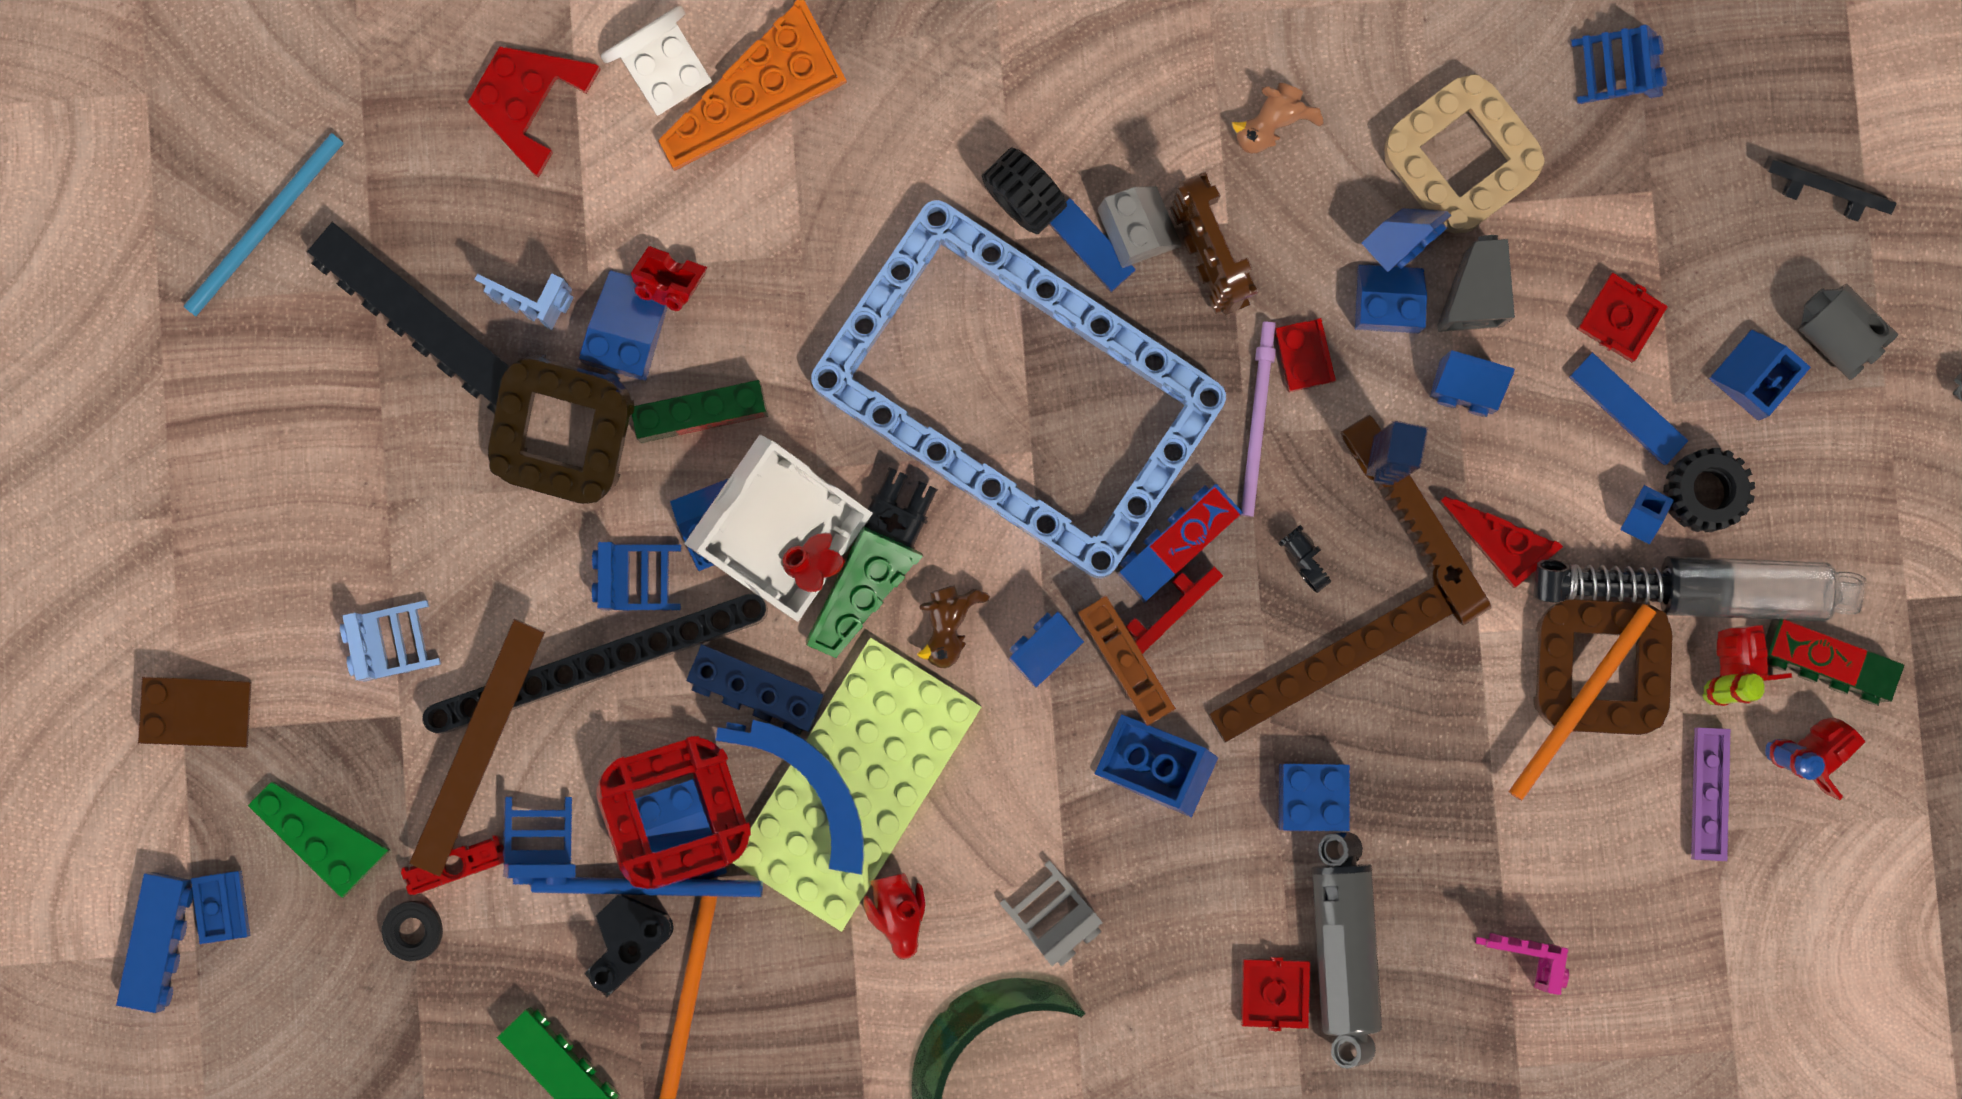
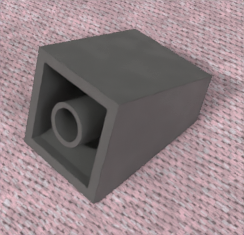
M1498 235L1480 236L1478 241L1472 243L1463 253L1437 325L1438 332L1502 328L1515 318L1508 239L1498 240Z

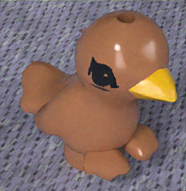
M1279 83L1277 89L1269 86L1262 88V93L1268 98L1264 102L1259 115L1247 121L1232 122L1240 147L1247 153H1260L1269 147L1275 146V141L1280 140V137L1274 134L1275 129L1289 126L1298 120H1309L1320 127L1323 124V117L1320 108L1306 106L1300 102L1303 91L1291 85Z

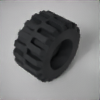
M1009 148L982 174L984 185L995 201L1020 226L1034 234H1039L1067 207L1063 193L1050 176L1033 159L1015 148Z
M1705 448L1677 461L1673 465L1674 469L1667 474L1666 479L1669 480V483L1664 485V492H1668V496L1674 499L1671 505L1673 510L1669 512L1673 518L1679 517L1681 519L1679 524L1683 527L1690 526L1692 531H1705V533L1725 529L1741 521L1740 517L1747 515L1750 510L1747 506L1753 503L1755 497L1750 495V490L1755 489V482H1749L1748 476L1753 474L1750 468L1744 470L1742 465L1745 461L1740 457L1734 459V453L1729 450L1721 452V448H1711L1709 450ZM1701 472L1714 474L1719 478L1724 487V499L1717 509L1706 508L1695 496L1694 482Z

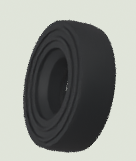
M408 901L395 906L386 915L382 925V939L386 948L392 955L404 961H418L430 956L438 948L443 935V926L438 913L428 904L419 901ZM408 918H416L424 925V937L417 944L406 943L400 936L401 924Z

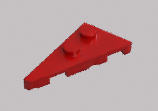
M1444 496L1438 501L1513 588H1516L1536 571L1537 562L1550 559L1563 547L1557 541L1534 534L1533 531L1515 526L1507 520L1488 512L1485 513L1457 499Z

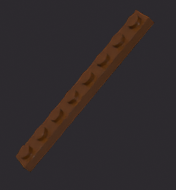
M1437 585L1433 586L1208 715L1224 743L1453 613Z

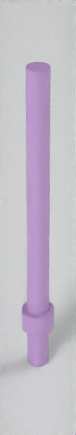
M1264 321L1262 323L1260 347H1256L1255 361H1258L1241 508L1242 516L1254 517L1271 363L1275 362L1276 349L1273 348L1276 324L1274 322Z

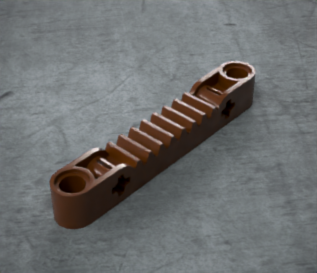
M1367 415L1341 431V436L1364 475L1369 480L1374 481L1375 477L1366 474L1373 438L1382 430L1371 415ZM1408 475L1399 482H1394V485L1380 484L1378 486L1379 490H1389L1388 495L1385 497L1386 502L1396 501L1395 506L1392 508L1393 513L1403 512L1399 523H1410L1406 534H1417L1413 545H1424L1420 556H1431L1427 567H1435L1432 571L1433 583L1439 588L1456 620L1464 626L1490 610L1491 604L1412 477ZM1447 570H1455L1457 572L1454 581L1450 580L1447 582L1444 576L1448 574Z

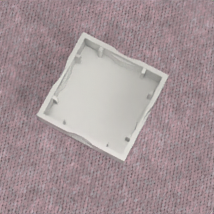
M759 435L684 544L798 622L819 591L808 592L800 589L795 582V578L790 577L784 571L783 556L786 551L794 546L803 547L807 540L814 535L829 533L832 535L829 549L842 556L847 552L873 513L839 488L827 483L814 474L806 464L774 441ZM825 577L823 578V585L825 584V581H826V578H825Z

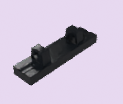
M1769 155L1764 165L1768 172L1787 179L1782 192L1785 197L1797 200L1804 185L1849 200L1843 215L1859 222L1865 207L1892 215L1897 204L1893 199Z

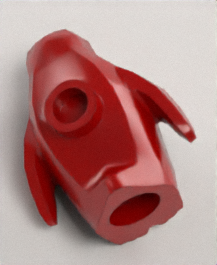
M905 873L872 880L874 904L868 896L864 897V910L867 918L877 930L887 937L891 944L892 952L897 958L902 960L909 959L918 950L921 921L925 911L923 887L920 883H916L914 895Z

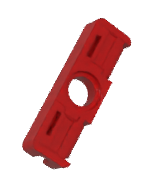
M493 835V840L490 838L470 845L469 849L467 845L453 849L450 856H458L463 861V869L457 875L450 874L446 866L441 876L416 866L410 867V870H408V867H403L401 875L407 882L406 889L408 894L417 895L504 864V846L501 837Z

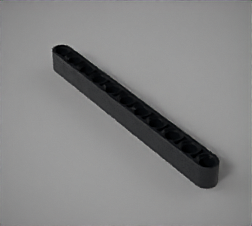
M746 594L529 670L512 710L757 625L767 617V604L758 595ZM752 600L758 601L761 605L760 614L755 618H747L743 610L745 604ZM720 611L727 612L730 616L729 625L724 629H716L712 621L714 615ZM688 622L696 623L699 629L697 637L693 640H685L682 636V627ZM657 633H663L667 637V646L661 651L653 650L650 643L651 638ZM626 644H632L636 649L635 658L630 662L622 661L619 654L622 646ZM594 655H601L605 662L604 668L599 673H593L589 669V660ZM568 665L573 670V679L567 684H562L559 682L557 674L561 667ZM537 676L542 682V688L538 694L531 695L526 689V684L530 678ZM485 686L427 707L422 717L425 728L433 733L444 734L468 726L472 717L466 715L464 705L467 700L472 698L479 702ZM440 709L444 710L448 717L447 723L442 728L436 727L433 723V715Z

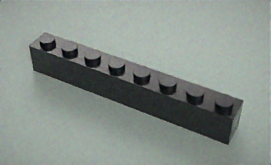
M331 222L307 251L315 258L311 264L326 276L330 271L340 278L336 283L350 296L355 292L365 299L361 303L362 306L376 317L381 312L390 320L386 325L400 337L405 333L415 340L411 345L426 358L431 353L439 359L440 362L436 366L450 378L455 374L465 381L461 387L476 399L480 394L490 401L487 408L495 414L501 380L510 366L334 222Z

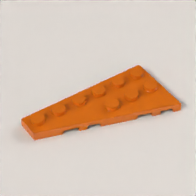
M796 0L794 5L773 23L772 28L760 40H757L722 75V78L701 96V99L688 113H685L658 140L674 171L847 83L805 0Z

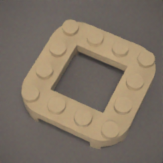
M1476 74L1455 79L1400 120L1389 133L1384 149L1386 158L1384 161L1389 171L1393 170L1423 209L1448 211L1452 215L1444 222L1447 227L1445 231L1450 233L1465 234L1475 229L1480 223L1527 189L1537 179L1545 162L1542 149L1532 133L1499 91L1490 82ZM1470 112L1507 159V162L1459 198L1420 147L1462 115Z

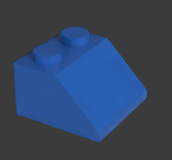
M1358 265L1355 330L1420 333L1426 328L1427 290L1423 268L1403 267L1400 269L1399 267H1394L1387 272L1383 266Z
M1451 350L1440 359L1430 397L1437 398V403L1442 406L1456 408L1458 404L1468 407V412L1473 415L1487 417L1488 413L1494 414L1499 410L1515 368Z

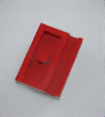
M1321 318L1275 328V337L1289 393L1336 381Z

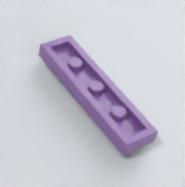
M1694 728L1691 859L1727 861L1731 729Z

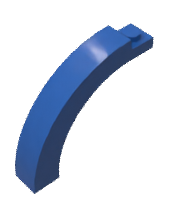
M753 720L751 733L745 732L746 725L727 722L726 729L718 727L715 741L745 745L770 752L787 761L808 780L819 796L829 822L831 834L829 869L862 875L864 835L861 818L849 787L833 764L817 748L803 738L769 723Z

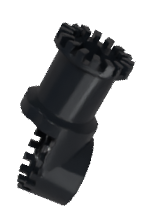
M1300 524L1278 544L1281 547L1285 546L1297 560L1296 565L1300 569L1301 577L1314 592L1319 593L1331 583V579H1329V576L1325 577L1327 573H1322L1321 571L1324 569L1320 568V565L1312 559L1321 549L1319 546L1315 547L1302 532L1304 528Z

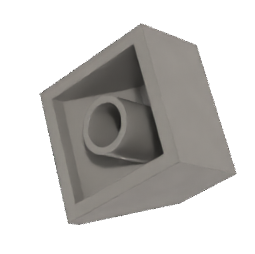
M1157 186L1133 187L1105 197L1097 209L1122 268L1182 246Z

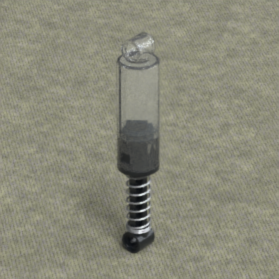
M1667 556L1662 564L1661 572L1656 567L1647 572L1644 567L1633 571L1628 566L1624 571H1620L1616 565L1611 570H1607L1605 566L1601 565L1595 570L1591 565L1581 569L1577 564L1568 565L1558 560H1541L1537 562L1533 596L1545 602H1561L1566 597L1573 600L1576 595H1579L1581 600L1584 595L1592 596L1594 601L1597 596H1605L1607 601L1610 599V596L1618 597L1620 602L1623 600V597H1631L1633 602L1636 601V598H1645L1646 602L1650 598H1658L1661 609L1666 615L1826 622L1833 617L1835 612L1849 615L1861 612L1866 578L1852 572H1836L1834 567L1826 562Z

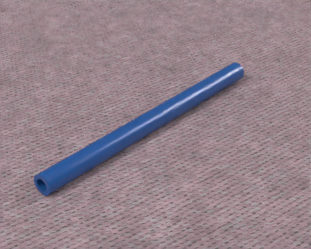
M575 877L567 878L566 884H546V878H533L531 892L762 897L763 882L757 880L686 879L657 889L634 887L626 878Z

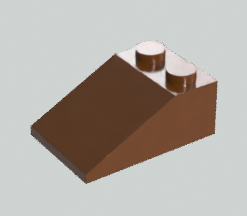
M142 677L138 743L248 748L252 682Z

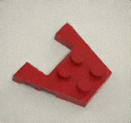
M499 46L469 98L468 104L525 164L533 175L539 178L553 152L525 136L526 131L557 79L587 94L601 69L593 63Z

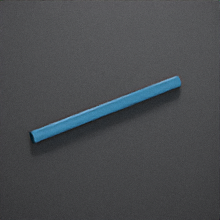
M331 133L185 303L184 308L197 317L344 143L338 137Z

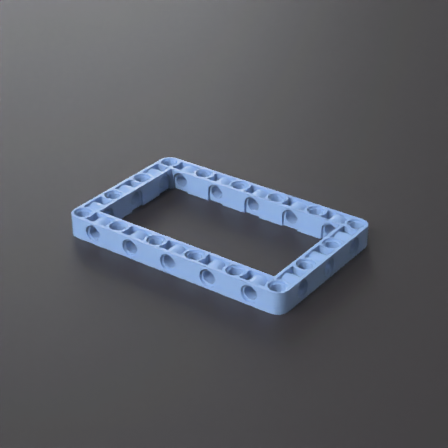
M941 200L928 202L922 208L811 374L812 385L819 396L1094 578L1108 577L1115 570L1226 401V392L1218 382ZM940 212L946 217V221L941 226H933L928 221L929 216L932 213ZM941 245L1184 405L1097 537L1084 533L1074 526L1070 519L1040 499L1035 500L1020 490L1016 483L987 464L979 463L967 455L960 446L930 426L927 428L909 416L906 410L876 390L874 392L869 390L853 378L854 373ZM988 248H994L999 251L1001 256L995 262H988L982 256L983 251ZM897 266H905L910 270V274L904 280H897L892 276L893 269ZM1041 284H1049L1053 287L1055 293L1050 298H1042L1037 294L1036 289ZM862 319H868L874 324V327L870 333L861 334L855 329L857 322ZM1097 319L1104 320L1108 324L1109 330L1104 334H1096L1091 329V323ZM1150 355H1156L1162 360L1163 367L1153 371L1146 366L1145 359ZM824 373H833L837 376V382L833 387L824 388L819 384V379ZM1204 391L1213 392L1217 398L1216 405L1212 407L1203 405L1200 400V394ZM885 408L891 412L892 417L888 423L878 424L874 421L873 415L878 409ZM939 444L945 448L946 455L942 460L934 461L928 457L927 451L932 445ZM1168 445L1177 446L1181 451V458L1177 461L1168 460L1164 455V448ZM989 480L997 482L1001 488L1000 493L995 497L986 496L982 491V486L985 482ZM1130 500H1142L1145 504V512L1142 515L1131 514L1128 510V502ZM1050 517L1055 523V529L1048 534L1040 532L1036 526L1039 518ZM1096 553L1106 554L1109 558L1108 568L1098 570L1093 567L1091 563L1092 556Z

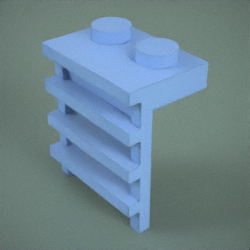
M479 274L474 279L486 286L484 292L493 302L500 305L501 301H503L515 313L520 309L528 319L535 322L536 318H538L550 330L553 329L560 313L567 312L573 300V296L570 295L572 292L570 286L563 278L551 274L537 303Z
M428 600L366 614L351 613L342 615L344 624H340V633L344 644L348 643L351 655L346 658L347 667L350 675H355L356 681L367 682L373 679L441 665L440 658L431 660L427 658L417 609L429 607ZM408 611L419 662L413 664L408 663L398 615ZM390 616L400 664L399 667L390 669L379 618Z

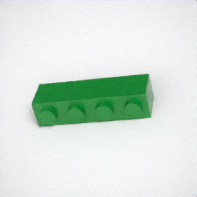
M531 1007L526 1009L496 1037L554 1099H617L620 1096L618 1091L608 1081L602 1083L594 1075L597 1070L585 1057L579 1059L571 1050L574 1048L572 1042L562 1033L557 1035L548 1026L551 1024L550 1019L538 1008L535 1011Z

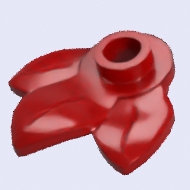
M822 533L814 535L807 540L803 547L794 546L784 554V571L790 577L795 578V582L800 589L808 592L820 591L823 587V578L837 574L845 563L844 558L839 553L829 549L832 542L831 534Z

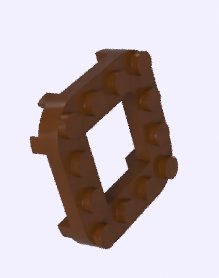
M1202 172L1179 183L1170 211L1177 225L1182 224L1186 236L1183 237V241L1190 255L1195 253L1199 263L1196 266V271L1202 284L1208 283L1212 295L1209 296V301L1215 314L1222 312L1224 315H1228L1249 306L1248 298L1256 295L1258 289L1249 274L1252 268L1248 258L1236 263L1233 260L1210 207L1218 202L1220 194L1215 185L1211 186L1207 172Z
M1566 600L1548 608L1541 619H1539L1536 627V632H1539L1536 697H1533L1535 710L1537 709L1541 718L1549 726L1555 727L1575 699L1572 698L1574 633L1620 636L1644 603ZM1645 604L1652 608L1656 615L1636 641L1634 702L1595 699L1572 732L1642 735L1650 733L1664 724L1670 709L1673 640L1672 628L1665 612Z

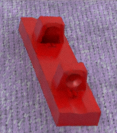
M1215 566L1195 583L1181 572L1172 583L1184 596H1181L1155 624L1150 625L1148 630L1136 618H1133L1125 626L1128 632L1136 639L1135 643L1142 654L1223 577Z

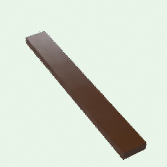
M518 619L513 620L409 864L437 876L442 875L546 631Z

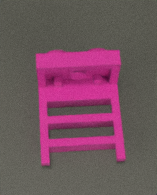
M1490 933L1489 939L1475 938L1476 944L1486 945L1488 948L1539 957L1534 988L1546 993L1561 995L1562 988L1565 989L1567 987L1569 969L1565 967L1568 948L1549 943L1547 945L1533 940L1526 941L1511 936L1508 938L1495 933Z

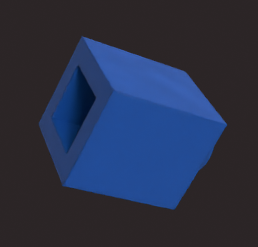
M1644 485L1620 530L1650 545L1674 499Z

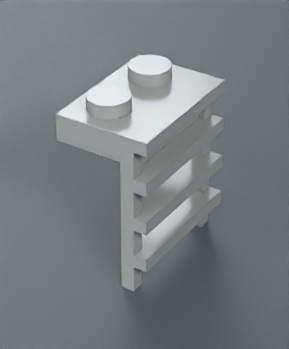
M1049 860L1044 864L1052 873L1047 880L1013 909L1005 899L999 904L1039 949L1051 966L1057 962L1062 966L1076 954L1073 948L1082 940L1088 944L1100 934L1101 930L1098 926L1103 922ZM1058 880L1065 890L1025 924L1018 916V913ZM1071 895L1078 905L1038 939L1030 929Z

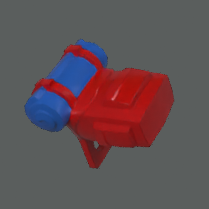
M1828 717L1810 728V733L1797 743L1789 739H1775L1772 742H1768L1765 754L1767 759L1777 767L1788 769L1799 778L1814 780L1825 794L1840 801L1843 795L1829 779V775L1850 759L1866 741L1846 722Z

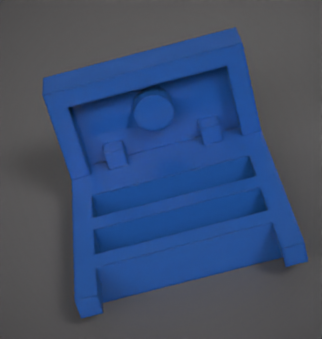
M1647 24L1641 25L1638 28H1625L1617 32H1603L1601 35H1587L1571 40L1572 47L1583 46L1588 95L1577 97L1578 104L1644 93L1650 99L1663 96L1662 87L1667 86L1666 71L1664 67H1660L1659 55L1664 53L1661 35H1657ZM1622 39L1627 88L1617 90L1612 40ZM1602 42L1607 92L1597 93L1592 44Z
M598 542V550H593L592 553L593 570H598V583L592 584V602L598 603L597 608L603 611L681 610V604H669V552H681L682 545H615L612 542ZM630 552H641V604H629ZM649 552H661V604H649Z
M505 797L503 877L513 878V885H532L533 878H546V884H566L567 878H575L576 864L571 863L572 797H565L564 810H512V797ZM512 817H564V830H512ZM512 837H564V850H511Z

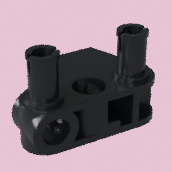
M617 895L596 915L607 952L584 973L592 986L601 991L606 998L646 962L671 937L674 930L673 920L667 913L626 895ZM630 946L637 948L636 955L629 953Z

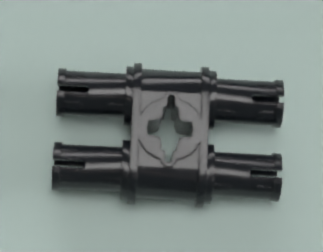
M889 467L878 494L874 493L870 497L872 501L868 510L873 514L864 527L915 549L914 545L924 523L927 524L928 517L925 515L938 489L929 486L923 498L922 494L927 484L918 481L908 507L904 506L902 509L897 506L896 499L908 475L900 472L893 484L892 481L897 470ZM894 514H897L899 516L898 522L906 527V530L895 528L892 532L888 531V524L880 516L891 518Z

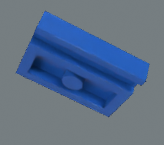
M242 871L191 878L200 944L251 936Z

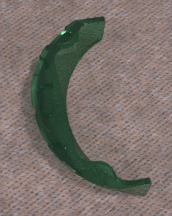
M1005 978L976 986L966 991L949 1003L948 1009L939 1013L927 1029L920 1043L913 1066L912 1099H942L947 1078L959 1055L975 1037L993 1024L1008 1017L1032 1011H1056L1082 1018L1086 1014L1085 1010L1062 986L1036 979Z

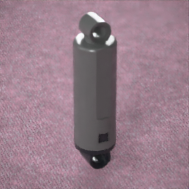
M1341 832L1328 834L1321 839L1318 852L1321 860L1327 866L1312 867L1322 1031L1326 1035L1338 1037L1334 1040L1331 1047L1332 1058L1337 1065L1348 1069L1368 1064L1374 1058L1376 1047L1373 1039L1368 1034L1378 1033L1382 1030L1372 864L1356 863L1362 855V842L1353 833ZM1339 842L1342 844L1344 849L1342 856H1340V854L1338 853ZM1351 1043L1356 1047V1057L1351 1053Z

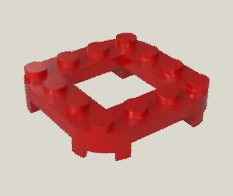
M690 736L679 742L629 757H620L613 761L600 776L597 785L598 803L619 868L624 877L634 887L645 889L661 888L729 866L744 853L748 845L749 836L751 835L750 824L745 821L726 762L728 757L723 748L720 749L713 742L700 738V736ZM693 773L713 835L657 853L652 852L633 791Z

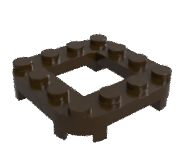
M534 354L512 364L504 373L500 384L488 444L490 471L505 482L575 503L588 504L598 502L619 481L621 474H618L627 428L630 415L634 413V400H631L629 392L619 381L621 378L611 373L602 375L546 359V355ZM535 393L595 409L583 468L527 452V448L524 446Z

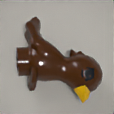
M955 585L930 592L932 601L921 604L919 608L920 610L930 611L933 634L928 644L917 655L921 659L928 660L937 668L945 669L954 665L966 645L963 642L966 636H957L956 630L964 621L968 609L972 605L989 601L990 596L988 593L972 589L964 595H957Z

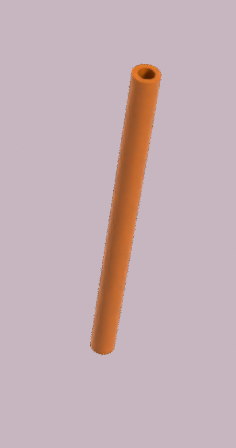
M1642 604L1508 791L1514 797L1523 801L1656 615L1652 608Z
M701 896L659 1099H676L718 896Z

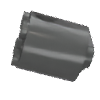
M1847 283L1839 289L1825 290L1822 288L1804 305L1802 324L1799 327V331L1849 380H1852L1864 369L1862 364H1865L1867 361L1873 364L1885 353L1886 350L1884 348L1899 335Z

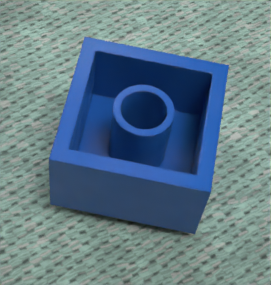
M1279 764V830L1350 831V765Z

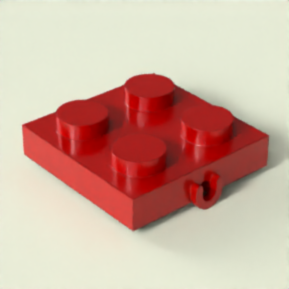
M1612 272L1589 307L1577 330L1597 341L1599 346H1605L1608 351L1611 350L1633 363L1668 306L1647 294V289L1642 285H1632Z
M1270 957V960L1243 959L1241 1026L1268 1027L1269 1031H1282V1028L1309 1029L1310 961L1283 960V957Z

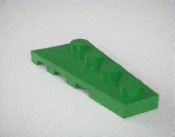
M862 527L805 641L806 645L837 658L862 629L863 623L869 616L880 608L887 595L894 587H898L904 580L906 573L914 564L916 565L922 559L923 554L868 528Z
M270 782L248 805L340 898H344L390 851V849L369 839L363 833L352 829L334 816L323 812L311 805L310 802L275 782Z

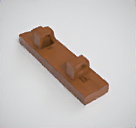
M1107 596L1077 613L1146 726L1176 709Z

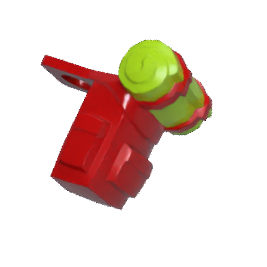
M1763 625L1739 626L1718 632L1716 652L1720 661V676L1707 681L1702 696L1710 705L1748 704L1762 698L1765 688L1764 681L1792 678V673L1768 675V654Z

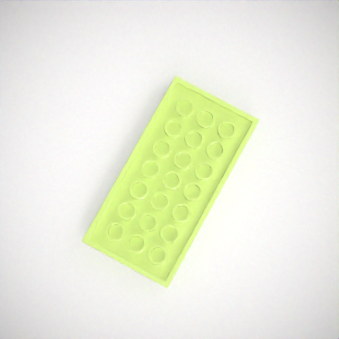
M870 637L806 739L808 743L817 748L833 764L846 782L855 800L864 835L863 874L829 869L831 834L825 809L812 785L792 765L789 766L752 825L751 835L749 836L748 845L744 853L733 864L842 932L870 888L871 881L875 880L982 707Z

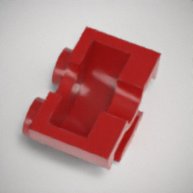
M648 246L631 272L633 282L636 284L635 293L643 300L652 299L673 311H680L702 281L707 267L686 260L685 263H678L671 258L668 252Z

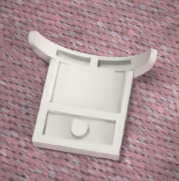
M682 6L673 8L601 54V59L606 64L618 58L622 59L657 116L712 82L676 24L685 15Z

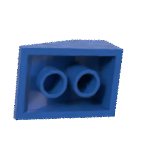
M610 270L588 325L579 360L588 366L647 381L668 307L652 299H641L635 293L636 284L633 282L632 276Z
M1121 714L1095 771V775L1192 818L1218 757L1202 746L1150 725L1146 726L1145 723Z
M695 779L635 799L652 852L657 853L713 835ZM726 867L689 879L708 880L728 872Z

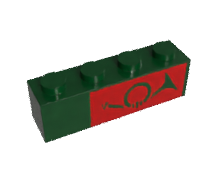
M760 380L634 406V413L632 414L636 438L640 443L768 417Z
M1782 618L1771 620L1765 637L1768 666L1781 671H1786L1787 667L1799 671V678L1817 683L1818 679L1830 683L1829 689L1842 694H1848L1849 691L1860 694L1859 700L1875 706H1879L1880 702H1892L1905 666L1902 663Z

